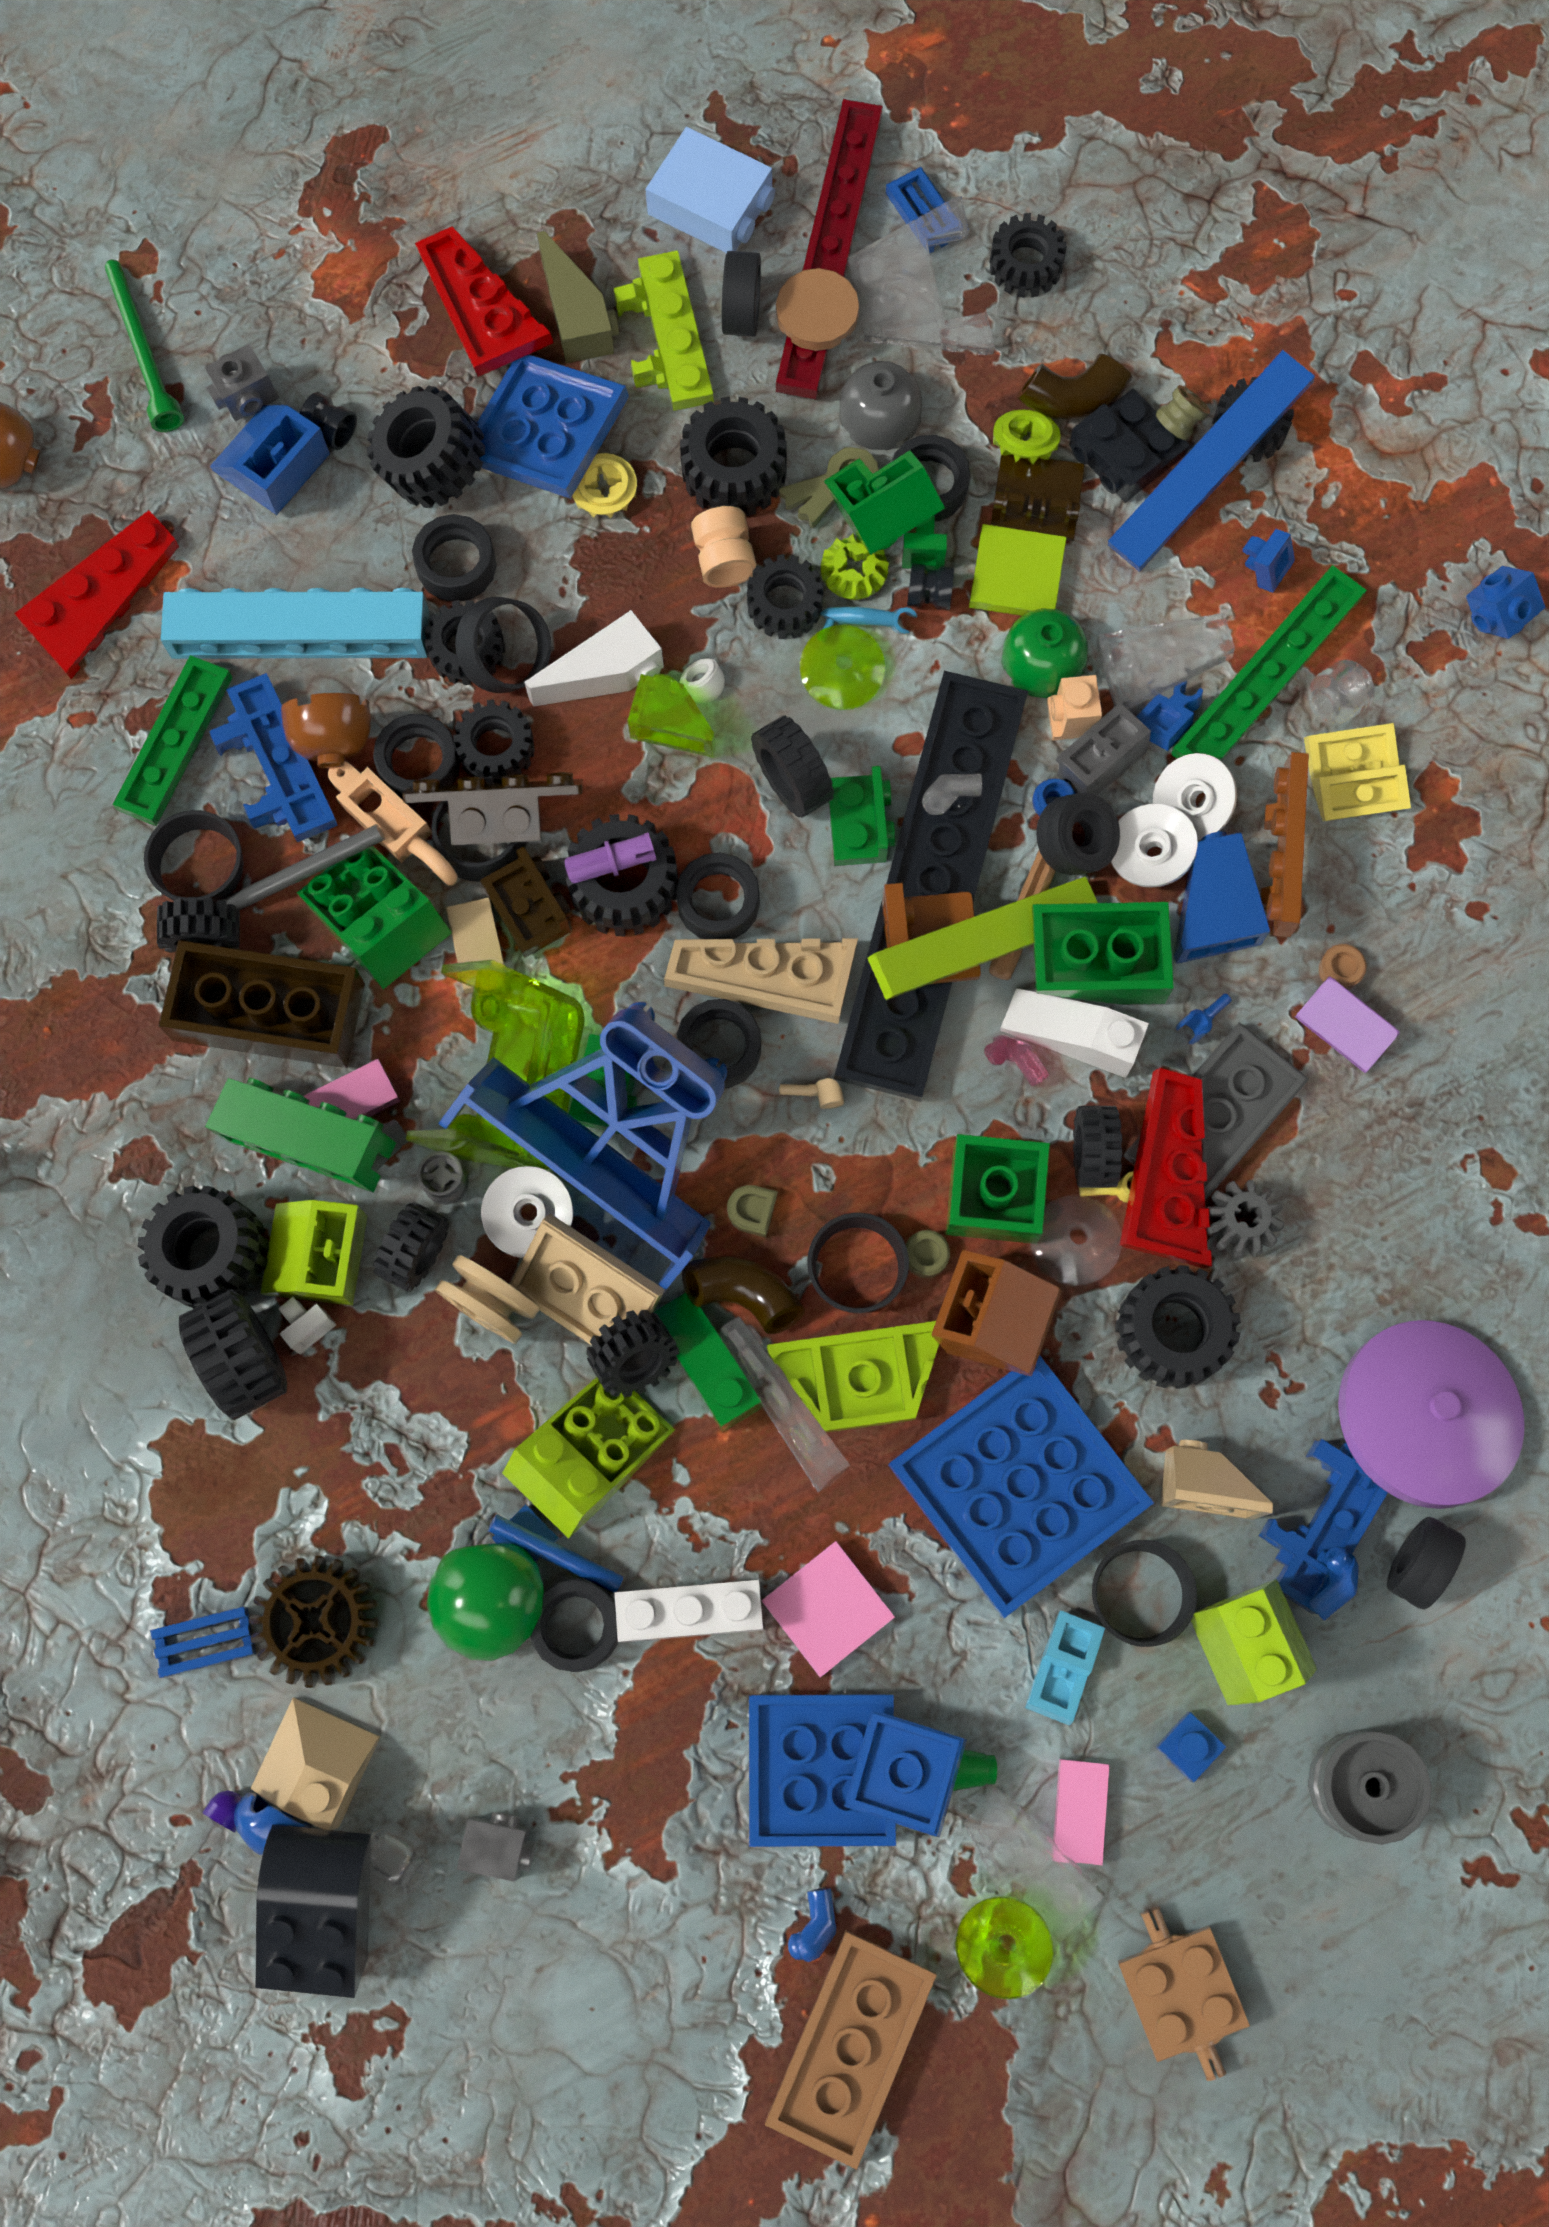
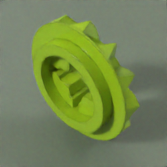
M1014 410L1005 413L996 421L993 429V444L1000 447L1001 455H1014L1015 462L1023 458L1028 459L1034 464L1038 457L1049 460L1052 451L1058 450L1061 435L1059 427L1050 417L1033 410ZM1031 432L1030 437L1032 438H1029L1028 441L1021 440L1024 435L1027 436V433Z
M852 533L849 538L842 540L836 537L834 543L828 549H824L820 570L822 579L831 592L845 599L859 600L870 597L881 589L888 576L889 562H887L884 550H878L870 555L858 537ZM847 555L849 558L852 557L855 562L864 561L862 563L863 576L860 572L857 573L855 569L846 570Z

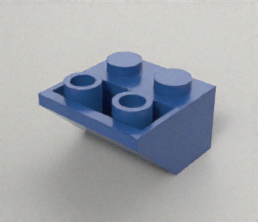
M263 405L210 467L216 474L275 515H278L330 453L322 431L316 424L288 405Z

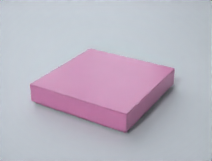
M836 1541L761 1600L819 1677H822L895 1618Z

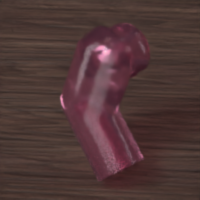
M1002 1034L994 1037V1042L989 1043L984 1048L985 1056L993 1065H1001L1006 1059L1016 1063L1031 1087L1039 1084L1049 1076V1072L1033 1048L1026 1042Z

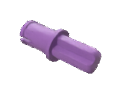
M647 832L644 835L614 844H609V841H605L604 847L567 857L565 859V867L570 881L578 883L611 872L614 873V876H618L619 870L649 861L653 862L657 859L649 833Z

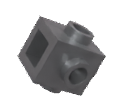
M250 344L230 354L222 355L215 362L205 367L213 382L206 387L218 410L227 407L235 422L245 416L256 414L263 405H268L279 399L268 374Z

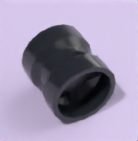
M320 392L311 394L304 402L299 413L320 427L326 445L335 450H340L347 445L357 425V415L355 412L344 406H334L332 399Z
M912 563L907 606L920 608L923 604H932L938 610L949 611L954 567L941 566L939 569L933 570L928 569L925 564Z

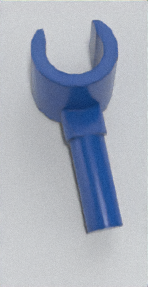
M1224 993L1207 1009L1191 1011L1176 1025V1030L1178 1031L1184 1025L1190 1027L1194 1032V1038L1188 1043L1191 1045L1197 1043L1210 1032L1212 1020L1231 1003V997Z

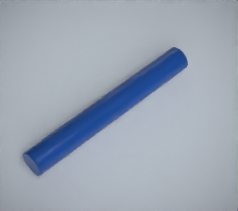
M498 1514L495 1515L489 1526L488 1532L522 1547L610 1592H617L623 1581L622 1575Z

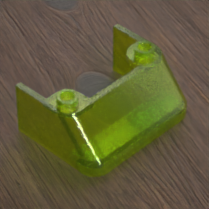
M494 960L442 965L441 974L474 988L471 1000L472 1017L481 1029L493 1033L487 1063L495 1057L531 1085L577 1061L585 1017L581 1004L574 997ZM558 1088L545 1095L567 1112L570 1095L567 1092ZM476 1113V1117L470 1114H459L447 1129L407 1131L405 1140L437 1152L451 1153L460 1160L508 1168L532 1166L544 1170L550 1169L478 1113Z

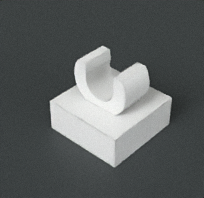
M292 1297L278 1308L291 1324L280 1335L290 1348L299 1354H302L336 1326L327 1312L317 1304L307 1311L299 1301Z

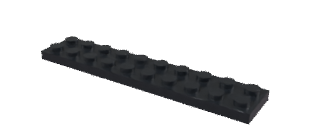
M944 670L886 883H902L904 897L970 892L974 902L1028 691ZM881 901L834 1080L921 1102L952 982L928 984L894 998L885 999L867 959L872 954L887 949Z

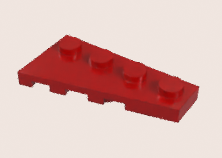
M148 510L14 614L67 676L72 679L80 670L78 664L89 650L94 652L105 639L103 633L116 617L120 619L131 607L129 601L141 587L146 588L179 548V545L170 532Z

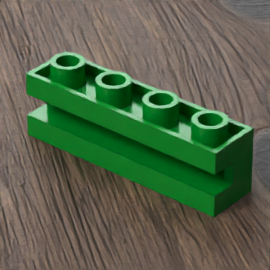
M231 1078L227 1079L205 1125L207 1129L229 1143L374 1193L381 1178L378 1173L371 1169L376 1156L389 1159L396 1145L394 1140L382 1132L384 1127L382 1123L358 1114L356 1120L345 1117L347 1114L345 1111L326 1102H321L319 1108L309 1105V1099L290 1090H284L282 1096L272 1093L274 1089L271 1086L254 1078H248L246 1084Z

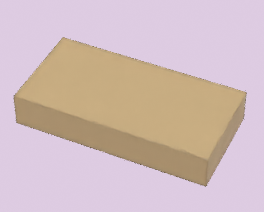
M489 897L446 907L465 994L509 984Z

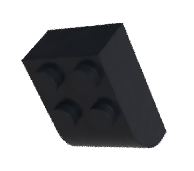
M272 1825L262 1855L257 1886L255 1988L355 1998L368 1960L371 1834Z

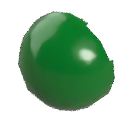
M509 1543L467 1546L452 1550L443 1556L430 1579L426 1606L432 1628L447 1648L470 1660L494 1661L514 1653L531 1636L542 1613L544 1587L538 1565L527 1550Z

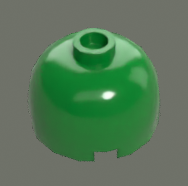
M1040 608L1026 612L1013 623L1004 639L1001 664L1012 679L1011 683L1015 688L1028 691L1027 695L1031 697L1048 698L1052 695H1057L1061 678L1080 677L1083 675L1087 665L1088 641L1083 628L1072 616L1058 609Z

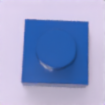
M1187 1712L1156 1745V1748L1190 1782L1194 1783L1226 1746L1191 1712Z

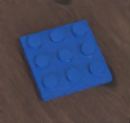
M526 355L513 361L477 421L478 427L484 435V439L481 442L485 445V455L479 458L483 462L482 469L571 499L629 398L626 386L532 355Z
M749 1695V1847L896 1846V1823L844 1807L871 1710L894 1716V1695Z

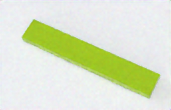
M1085 876L876 952L867 959L885 999L888 1000L1034 945L1033 904L1098 902Z

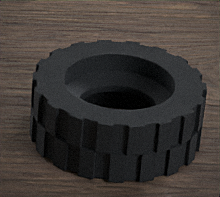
M783 715L752 734L751 745L756 755V760L762 769L761 771L773 791H775L781 802L786 805L791 813L793 812L795 816L803 818L834 798L833 783L828 774V769L820 757L821 755L814 747L808 735L804 733L802 728L792 718H787L786 715Z

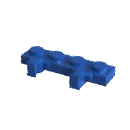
M267 673L226 689L236 712L227 717L229 723L212 729L209 733L220 756L223 755L225 750L231 748L240 750L245 746L247 752L254 749L270 785L265 787L267 795L262 796L258 803L251 806L243 804L253 828L256 829L276 822L277 826H281L288 822L298 843L338 826L308 760L296 753L286 740L282 725V704Z
M1320 1439V1441L1315 1440L1305 1457L1316 1458L1321 1462L1322 1469L1331 1472L1325 1482L1332 1486L1307 1527L1299 1525L1296 1532L1287 1531L1278 1526L1276 1519H1268L1258 1535L1280 1550L1275 1559L1284 1565L1277 1577L1284 1596L1311 1614L1317 1613L1311 1607L1309 1601L1329 1585V1569L1324 1563L1325 1554L1334 1547H1343L1348 1553L1352 1554L1388 1494L1362 1470L1350 1452L1347 1443H1343L1341 1448L1337 1449L1323 1439Z

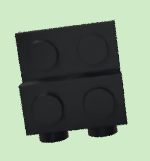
M1134 388L1111 406L1107 407L1104 403L1077 424L1072 430L1069 443L1075 458L1084 465L1088 464L1099 476L1104 488L1112 494L1116 493L1125 503L1188 453L1190 447L1185 440L1178 438L1161 424L1156 417V411Z

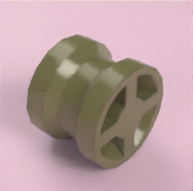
M1179 385L1172 392L1173 399L1168 405H1162L1158 409L1156 417L1172 434L1182 440H1188L1194 433L1193 426L1198 421L1205 420L1210 414V409L1197 394L1185 386Z

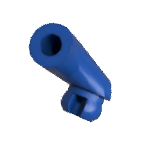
M1334 1547L1325 1554L1324 1563L1329 1569V1585L1309 1601L1311 1607L1324 1621L1357 1593L1359 1565L1355 1556L1348 1553L1343 1547Z
M831 1888L807 1891L811 1920L802 1932L792 1934L788 1940V1951L795 1960L804 1959L806 1962H811L818 1959L835 1936L836 1922Z

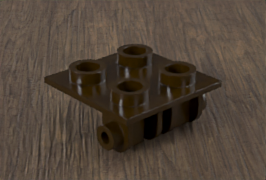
M1001 455L991 525L1065 536L1067 541H1074L1081 503L1079 502L1085 465L1083 463L1056 459L1046 460L1039 457L1034 464L1028 459L1023 458L1015 462L1014 455Z

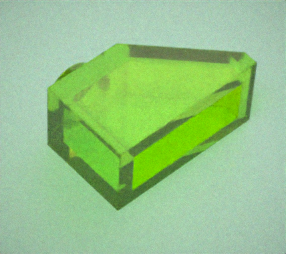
M641 674L627 720L630 739L714 758L716 751L714 732L684 684L678 683L674 678L664 674H655L653 677Z

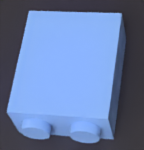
M687 126L645 189L648 215L725 253L727 251H736L741 242L744 244L748 242L755 228V220L761 211L766 212L770 208L775 196V188L772 187L771 167Z

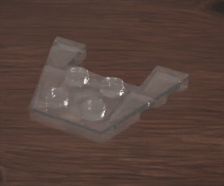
M962 196L949 200L848 257L851 282L857 292L859 302V320L864 342L916 348L917 344L939 346L943 351L957 352L958 349L976 350L979 355L994 354L995 346L987 312L944 320L928 246L968 239L969 228Z

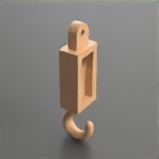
M344 761V766L329 769L328 778L340 792L336 798L341 806L365 829L378 824L385 837V840L379 843L400 863L411 854H414L426 863L433 873L445 884L453 886L457 883V873L440 852L425 841L432 835V831L427 823L406 803H403V800L368 767L360 774L351 764ZM376 791L382 797L381 805L373 812L361 810L358 805L369 794Z

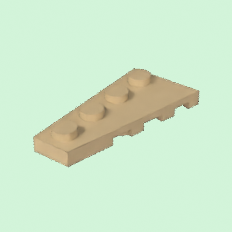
M842 938V942L820 943V939H801V943H775V939H757V943H734L733 939L675 940L664 978V986L839 1024L858 938Z

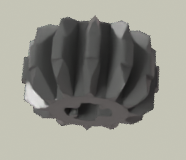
M1248 1180L1242 1190L1235 1181L1229 1182L1226 1185V1193L1217 1190L1211 1196L1216 1206L1208 1207L1209 1219L1216 1222L1206 1229L1207 1235L1214 1236L1220 1233L1223 1238L1217 1243V1249L1222 1251L1229 1244H1233V1256L1235 1258H1241L1246 1248L1253 1257L1260 1256L1263 1253L1262 1245L1272 1248L1278 1240L1273 1232L1281 1231L1284 1228V1222L1273 1217L1283 1209L1282 1204L1277 1202L1268 1204L1266 1200L1271 1196V1188H1265L1259 1195L1256 1194L1254 1180ZM1241 1213L1243 1217L1251 1216L1253 1222L1248 1226L1246 1222L1238 1223L1235 1217Z

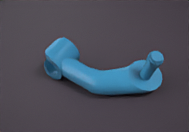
M866 607L826 608L820 613L827 620L817 637V641L823 644L827 643L834 623L840 625L891 627L898 634L910 633L899 626L898 617L901 613H906L910 617L917 618V614L912 608L908 607L899 608L893 612Z

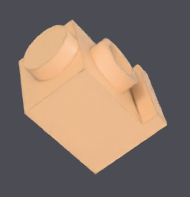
M1096 675L1061 678L1057 695L1047 698L1052 741L1079 738L1101 719L1102 712Z

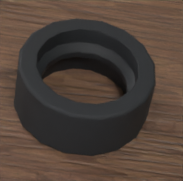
M727 251L721 307V323L724 335L756 336L761 287L760 253Z
M920 435L906 441L895 452L892 461L910 450L919 461L938 462L952 471L954 475L952 488L948 492L939 495L945 509L934 515L935 521H941L952 516L963 505L969 487V461L962 448L950 439L938 435Z
M457 514L439 516L425 524L415 537L412 555L418 578L427 592L438 599L451 602L471 600L484 592L492 582L497 564L491 537L483 525L474 519ZM460 539L470 541L477 547L480 556L479 562L473 570L463 576L452 578L440 576L430 566V555L436 547L446 541Z
M408 714L396 718L381 730L375 741L373 759L381 780L401 799H403V792L406 788L413 787V781L415 780L401 778L394 771L391 761L395 749L406 740L415 737L430 738L441 748L443 755L439 768L430 776L422 779H439L440 786L453 785L459 774L460 760L451 732L441 721L428 715Z
M721 852L704 854L691 861L679 876L675 890L679 917L686 928L700 939H735L746 933L755 922L760 907L758 879L750 866L737 856ZM722 874L730 876L739 882L744 892V902L740 911L730 919L721 921L705 919L699 915L692 903V894L697 883L711 875Z
M727 999L707 1000L692 1007L682 1018L676 1033V1039L693 1051V1038L702 1024L710 1020L725 1019L737 1025L745 1037L746 1047L739 1061L727 1068L724 1088H731L744 1082L758 1065L761 1056L760 1028L753 1014L741 1004Z
M570 1579L555 1583L543 1593L542 1613L530 1636L533 1647L542 1660L556 1669L581 1672L596 1668L611 1656L619 1643L614 1600L607 1591L590 1581ZM571 1597L586 1598L594 1603L601 1612L604 1623L602 1637L596 1646L588 1652L578 1655L567 1654L556 1648L549 1638L547 1629L549 1615L553 1608L564 1599Z

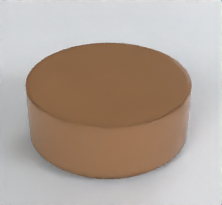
M1338 944L1326 951L1319 963V975L1323 982L1328 977H1332L1347 990L1358 985L1367 969L1364 955L1357 948L1348 944Z

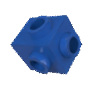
M1501 566L1494 573L1486 576L1481 581V584L1466 596L1472 612V622L1478 631L1507 639L1519 633L1529 621L1546 608L1534 573L1507 566Z

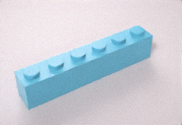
M184 588L178 592H164L160 640L171 659H188L190 655L199 659L427 658L428 653L424 641L426 639L424 632L426 626H429V609L423 592H416L410 588H397L392 592H373L366 588H354L349 592H330L323 588H311L307 592H287L279 588H269L264 592H244L236 588L223 589L221 592H201L197 589Z

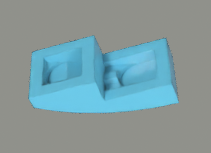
M1059 1611L1025 1705L1026 1709L1069 1726L1073 1723L1087 1677L1092 1672L1105 1631L1104 1627L1064 1611Z

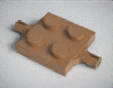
M1160 1906L1151 1908L1158 1928H1155L1148 1910L1140 1915L1143 1918L1152 1942L1141 1952L1119 1960V1967L1157 2062L1180 2053L1196 2052L1206 2080H1216L1209 2059L1212 2060L1219 2078L1226 2075L1227 2072L1224 2070L1215 2044L1224 2036L1249 2027V2022L1209 1925L1188 1934L1170 1935Z

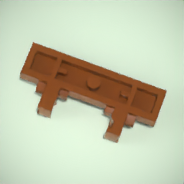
M1291 752L1284 766L1277 767L1274 777V794H1277V803L1268 804L1265 807L1264 829L1271 830L1272 835L1278 836L1277 851H1272L1269 863V877L1273 878V886L1261 888L1260 894L1264 911H1267V920H1274L1273 936L1291 937L1300 924L1309 753Z

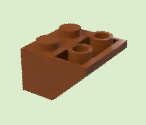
M962 1250L931 1335L947 1354L1032 1377L1062 1290L1005 1260Z

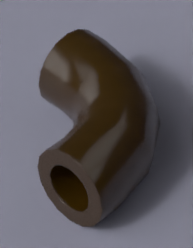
M1099 354L1090 367L1083 373L1073 377L1061 376L1051 371L1044 364H1040L1021 388L1017 399L1027 407L1052 419L1079 420L1089 416L1104 403L1106 406H1109L1125 390L1133 377L1121 363L1105 354Z
M731 1256L711 1257L689 1261L682 1270L683 1286L692 1304L696 1307L721 1301L739 1304L756 1317L767 1334H777L789 1329L805 1313V1308L799 1298L780 1276L754 1261Z

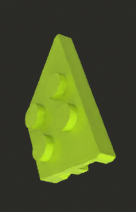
M936 1321L769 1344L767 1345V1351L822 1433L915 1420L939 1344L931 1335Z

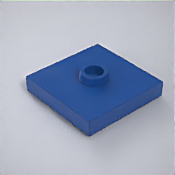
M871 1710L844 1807L940 1837L967 1739Z

